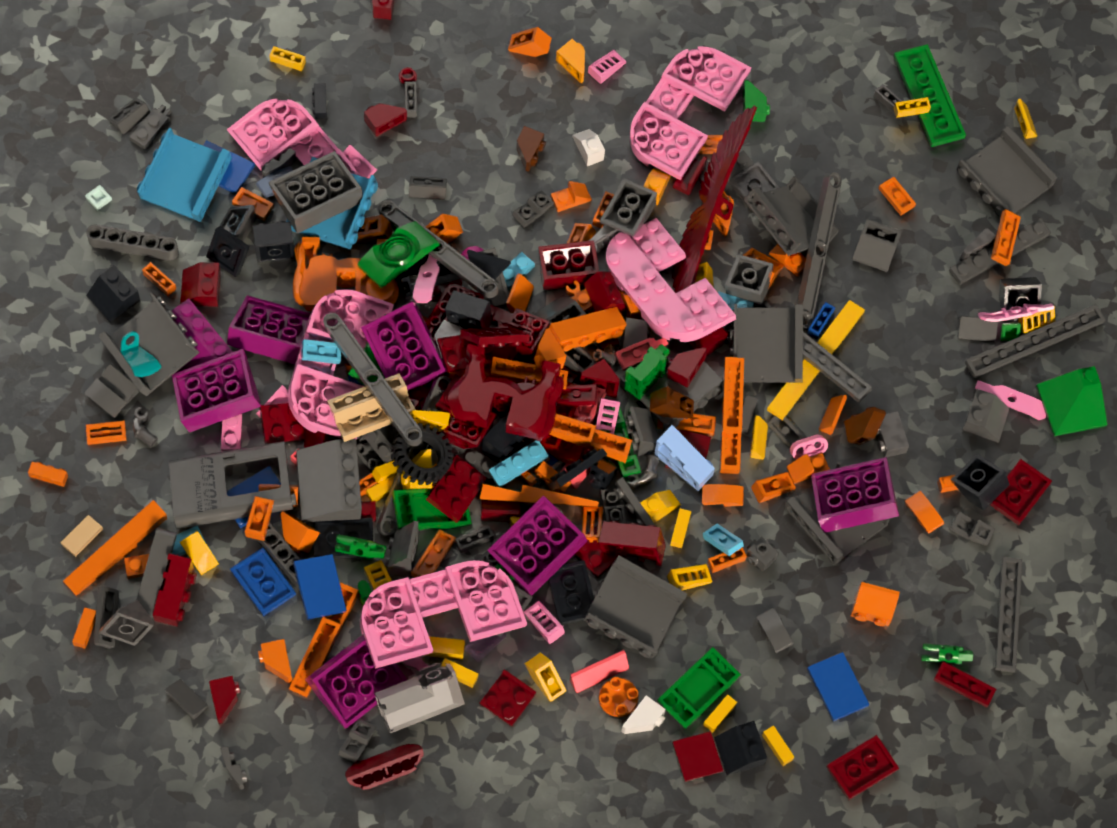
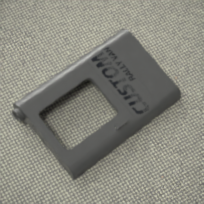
M285 441L169 461L173 516L176 529L249 517L255 496L274 500L272 513L294 509L293 505H297L295 493L291 494ZM274 457L278 458L281 486L279 488L236 496L227 495L226 466Z

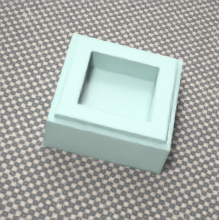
M101 185L85 195L86 199L97 211L112 201V197Z

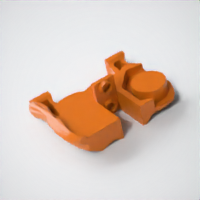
M302 237V241L296 244L294 250L297 267L293 280V296L295 301L300 306H303L305 310L312 312L322 297L337 291V286L343 288L355 287L357 292L392 304L396 302L399 288L395 279L380 288L358 267L357 264L361 260L360 258L337 260L333 257V254L327 256L324 253L317 256V252L320 249V237ZM377 239V245L385 242L387 239Z

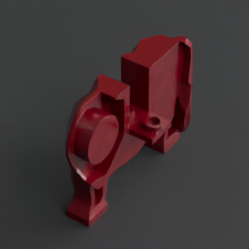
M467 344L466 355L469 358V363L466 366L464 375L454 384L448 395L449 407L455 419L474 421V426L487 428L494 403V408H497V411L501 413H508L509 411L506 433L533 438L536 441H542L547 438L555 422L556 402L564 388L563 378L559 376L561 364L544 360L541 370L542 378L537 385L536 379H533L532 383H528V377L524 379V383L516 384L506 378L486 377L484 372L485 348Z

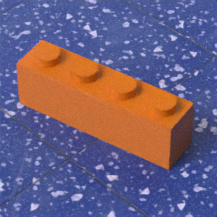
M613 307L550 324L549 328L563 351H569L572 348L585 347L588 344L600 343L610 338H619L622 336L627 324L618 308Z

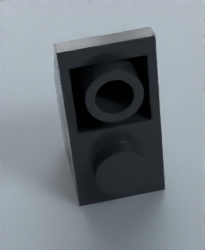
M603 457L591 466L588 482L595 489L605 490L617 474L618 466Z

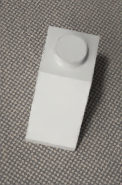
M587 129L572 135L586 166L604 161L605 149L596 133Z
M646 695L624 723L621 732L624 734L652 731L655 726L660 727L666 718L664 716L666 709Z

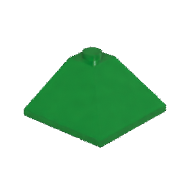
M1095 366L1077 369L1036 385L1054 437L1107 426L1102 386Z

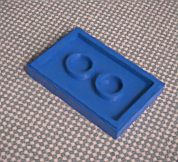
M207 140L203 144V146L218 152L224 149ZM230 152L232 159L219 187L237 194L254 169L255 163Z
M270 466L228 490L227 495L236 496L259 492V484L281 485V482ZM249 517L234 520L242 528L247 525Z
M263 547L230 568L234 577L263 617L296 596L295 590Z
M333 554L294 561L293 565L307 620L345 613L347 611Z
M843 652L807 667L810 677L833 722L869 707L870 704Z

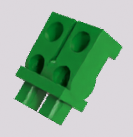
M662 344L656 349L650 347L644 355L643 361L635 369L630 366L626 370L625 390L640 400L657 382L658 376L662 378L665 375V367L669 362L667 356L670 350Z

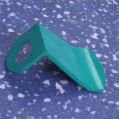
M131 331L122 338L120 352L130 365L135 377L152 375L162 367L155 357L139 346V334L137 332ZM130 336H134V341L127 345L126 340Z

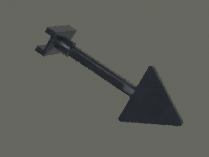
M472 250L467 251L469 261L494 280L511 264V261ZM454 273L437 277L435 286L460 280L461 278ZM409 277L402 278L400 281V285L405 292V301L412 300L416 281L411 282Z

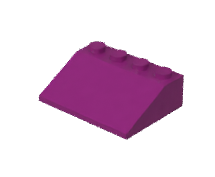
M247 295L229 326L227 345L289 362L290 364H296L311 313Z
M187 299L172 310L177 316L176 322L178 324L181 322L187 329L186 335L193 337L198 344L195 347L200 352L177 372L233 352L190 299Z
M410 302L361 327L385 379L400 373L407 386V391L447 373L444 361L416 303Z
M243 349L172 375L180 420L189 433L261 407L258 390Z
M887 457L811 474L818 521L824 533L899 516Z
M543 495L487 551L532 596L587 542V539Z
M363 634L305 680L326 708L346 729L377 705L375 699L376 692L407 681V678L396 663L375 669Z

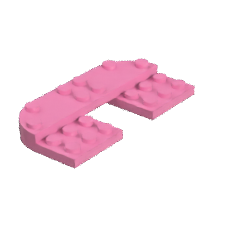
M700 46L697 49L689 51L686 49L678 53L665 69L661 80L648 100L642 104L633 118L629 139L631 149L637 159L647 167L651 164L681 180L706 142L708 135L683 123L679 118L694 96L725 112L751 72V67L710 47Z
M278 99L265 101L227 129L228 133L260 171L272 158L276 160L283 152L285 153L291 148L296 152V157L303 165L310 163L312 157L319 159L335 151L350 173L358 175L354 166L343 152L336 147L308 111L295 101L289 99L287 101Z
M655 218L643 224L634 237L619 232L612 238L606 250L608 272H611L619 289L625 291L641 311V316L649 327L664 339L670 340V338L680 339V342H689L700 339L736 320V314L706 278L675 293L659 274L660 271L685 259L686 254L658 219Z
M354 290L334 291V293L322 297L312 310L303 339L335 343L325 330L323 319L327 314L335 313L340 316L360 346L364 348L368 341L361 327L382 317L384 314L392 312L394 304ZM334 319L327 322L329 326H335L338 323ZM301 344L288 389L290 410L296 420L306 429L314 433L320 431L342 439L327 401L364 386L333 376L336 364L301 360Z
M474 560L447 566L445 570L412 579L407 577L395 580L376 588L366 600L360 617L361 633L364 634L375 669L432 653L433 647L423 621V617L458 608L470 642L526 627L527 621L510 578L500 568L498 570L490 566L488 562Z

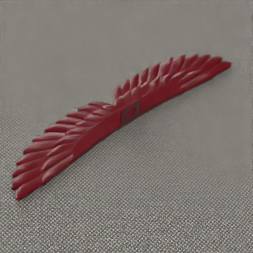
M755 105L751 109L747 108L743 114H739L735 122L732 121L729 130H725L722 140H719L717 151L712 154L711 162H709L707 167L708 172L705 171L704 174L705 182L702 181L701 190H699V197L703 205L698 207L689 217L691 219L686 225L687 229L682 234L683 238L679 244L685 252L686 258L673 266L675 270L672 278L674 279L673 288H675V293L695 283L700 260L705 250L715 214L724 220H729L733 204L722 197L739 156L738 153L751 128L750 125L757 109ZM724 203L728 206L726 214H723L721 211V206Z

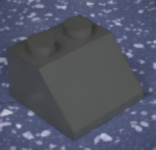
M737 254L725 284L726 294L762 306L769 289L773 263Z
M977 389L972 398L963 431L999 443L1010 408L996 395Z

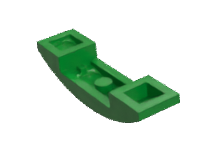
M619 406L614 435L629 439L625 428V420ZM609 407L605 409L614 411L615 407ZM602 413L604 417H613V415ZM604 422V425L611 426V423ZM630 446L626 463L615 460L622 477L641 473L636 454L634 455L632 446Z

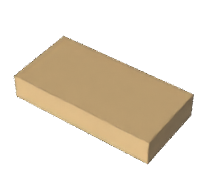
M88 515L61 541V545L76 557L103 530V527Z

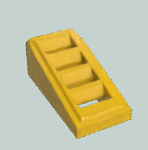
M1055 306L1051 310L1018 318V323H1021L1020 331L1028 333L1056 322ZM1048 312H1050V320H1047ZM1041 314H1043V321L1040 320Z
M413 410L409 413L417 424L422 423L423 427L428 424L431 430L434 427L437 428V432H441L448 426L450 417L448 412Z
M382 560L364 567V573L373 591L385 583L392 582ZM384 576V579L379 580L377 582L374 581L375 579Z
M707 564L671 569L667 575L669 583L682 591L712 583ZM698 571H701L703 579H700Z

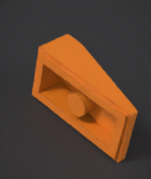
M785 472L757 480L751 486V489L758 503L795 490L796 487L789 473Z
M258 496L254 497L245 528L246 537L265 541L274 500Z

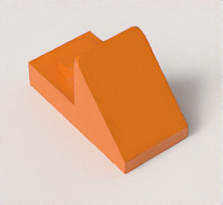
M573 181L568 182V188L551 193V199L557 212L592 201L586 185Z
M779 244L769 252L771 257L783 264L785 268L797 277L804 270L806 258L800 253L788 256Z
M823 453L812 457L804 454L786 467L794 484L811 479V474L830 470Z

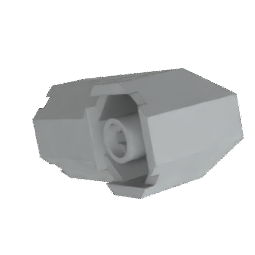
M434 663L420 669L418 677L415 675L412 679L375 693L380 714L385 720L384 723L389 733L396 732L465 704L451 664L441 667L440 663Z

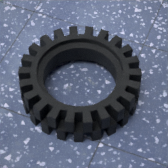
M418 423L417 425L420 427L423 435L422 441L431 445L437 453V465L433 468H422L414 464L407 455V443L400 434L392 444L391 452L393 453L391 454V459H395L393 462L394 467L400 466L397 469L399 474L402 471L405 472L403 478L407 479L408 476H411L410 482L412 483L418 479V485H422L424 482L426 485H430L431 482L433 484L446 474L453 463L451 459L454 457V453H451L452 445L447 446L450 442L448 438L442 439L445 435L441 432L438 435L436 434L437 428L434 427L431 431L430 425L426 424L423 428V424ZM410 433L408 438L416 440L419 438V434Z

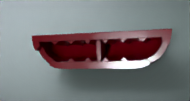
M418 744L398 746L353 764L345 772V777L350 785L362 790L376 787L415 771L424 755L423 748Z

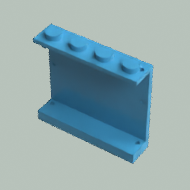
M168 128L167 132L162 135L159 149L154 151L151 165L146 167L145 177L143 181L139 182L137 193L140 199L201 222L231 162L232 156L230 151L222 149L221 152L174 135L172 129Z
M312 157L310 162L318 158ZM352 174L362 188L363 197L360 204L299 234L309 237H320L322 241L351 249L358 239L357 232L359 227H362L364 224L365 212L370 209L371 197L378 188L374 175H371L369 179Z

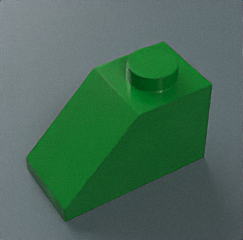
M745 80L743 86V112L755 105L757 109L752 121L765 122L766 115L770 114V104H767V97L750 81Z

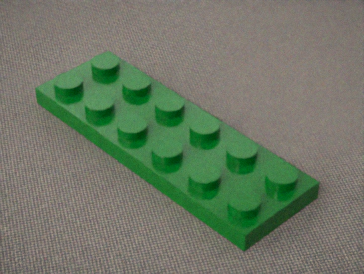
M928 44L895 52L893 57L911 100L926 97L929 99L931 106L929 113L917 115L930 146L935 147L965 139L966 133Z

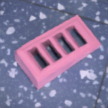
M613 50L588 67V73L597 82L602 84L626 64V60ZM612 57H615L619 62L616 63Z
M601 398L595 429L609 430V433L614 434L620 406L619 401ZM604 405L615 407L614 411L603 409ZM602 413L613 415V417H604ZM601 421L611 423V426L603 425L600 423Z
M537 601L524 611L526 617L549 644L565 633L560 622L540 601ZM541 609L542 612H540V613H539L538 615H536L535 617L532 616L533 614H535L537 611H539V610ZM551 622V624H550L549 626H547L545 629L543 628L544 626H546L548 623Z

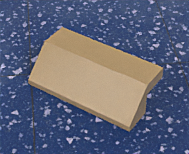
M400 373L386 378V382L407 411L410 413L416 410L408 396L407 386ZM366 386L327 401L344 442L392 424Z

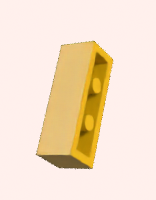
M273 46L269 55L270 61L299 71L303 70L306 63L305 56Z
M928 97L896 102L893 107L896 118L929 113L931 108Z
M394 461L377 466L374 468L372 475L376 482L380 483L397 474L399 465L394 467Z
M396 474L367 489L366 495L369 500L377 502L387 497Z
M679 509L670 546L682 548L691 511Z
M444 658L441 667L451 664L457 680L473 688L478 679V673Z
M727 694L704 721L703 726L713 733L735 708L737 701Z
M774 725L762 733L763 738L782 766L794 759V755Z

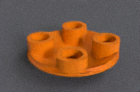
M613 677L601 687L599 703L607 714L614 717H624L632 713L637 707L639 700L638 690L629 680Z

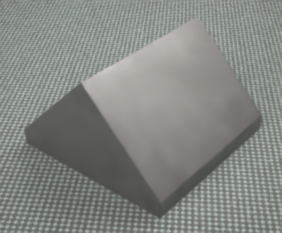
M253 205L230 207L220 226L244 242L256 221L255 207Z
M136 600L118 609L99 630V634L135 646L154 626V621L140 602Z

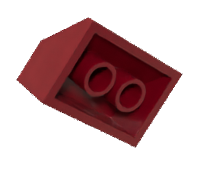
M594 240L538 247L543 290L565 288L567 285L574 287L573 281L575 280L580 286H583L592 275L599 271Z

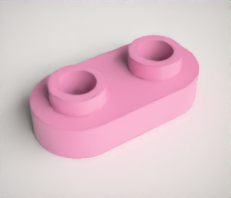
M813 435L795 441L790 447V454L795 460L804 454L812 457L824 453L828 448V442L822 435Z

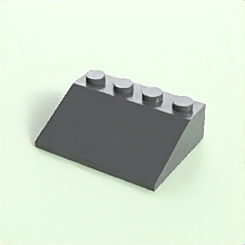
M335 151L269 182V186L285 216L291 222V226L297 234L360 204L363 197L362 188Z
M343 439L333 440L297 450L301 522L361 519L362 506L356 439L346 442Z

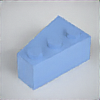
M673 425L657 440L654 455L697 491L713 476L715 469L713 464L705 459Z

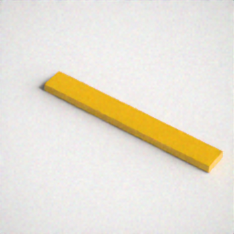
M849 300L817 343L833 355L864 314L865 309ZM804 359L803 383H786L767 407V411L783 421L784 417L793 408L820 371Z

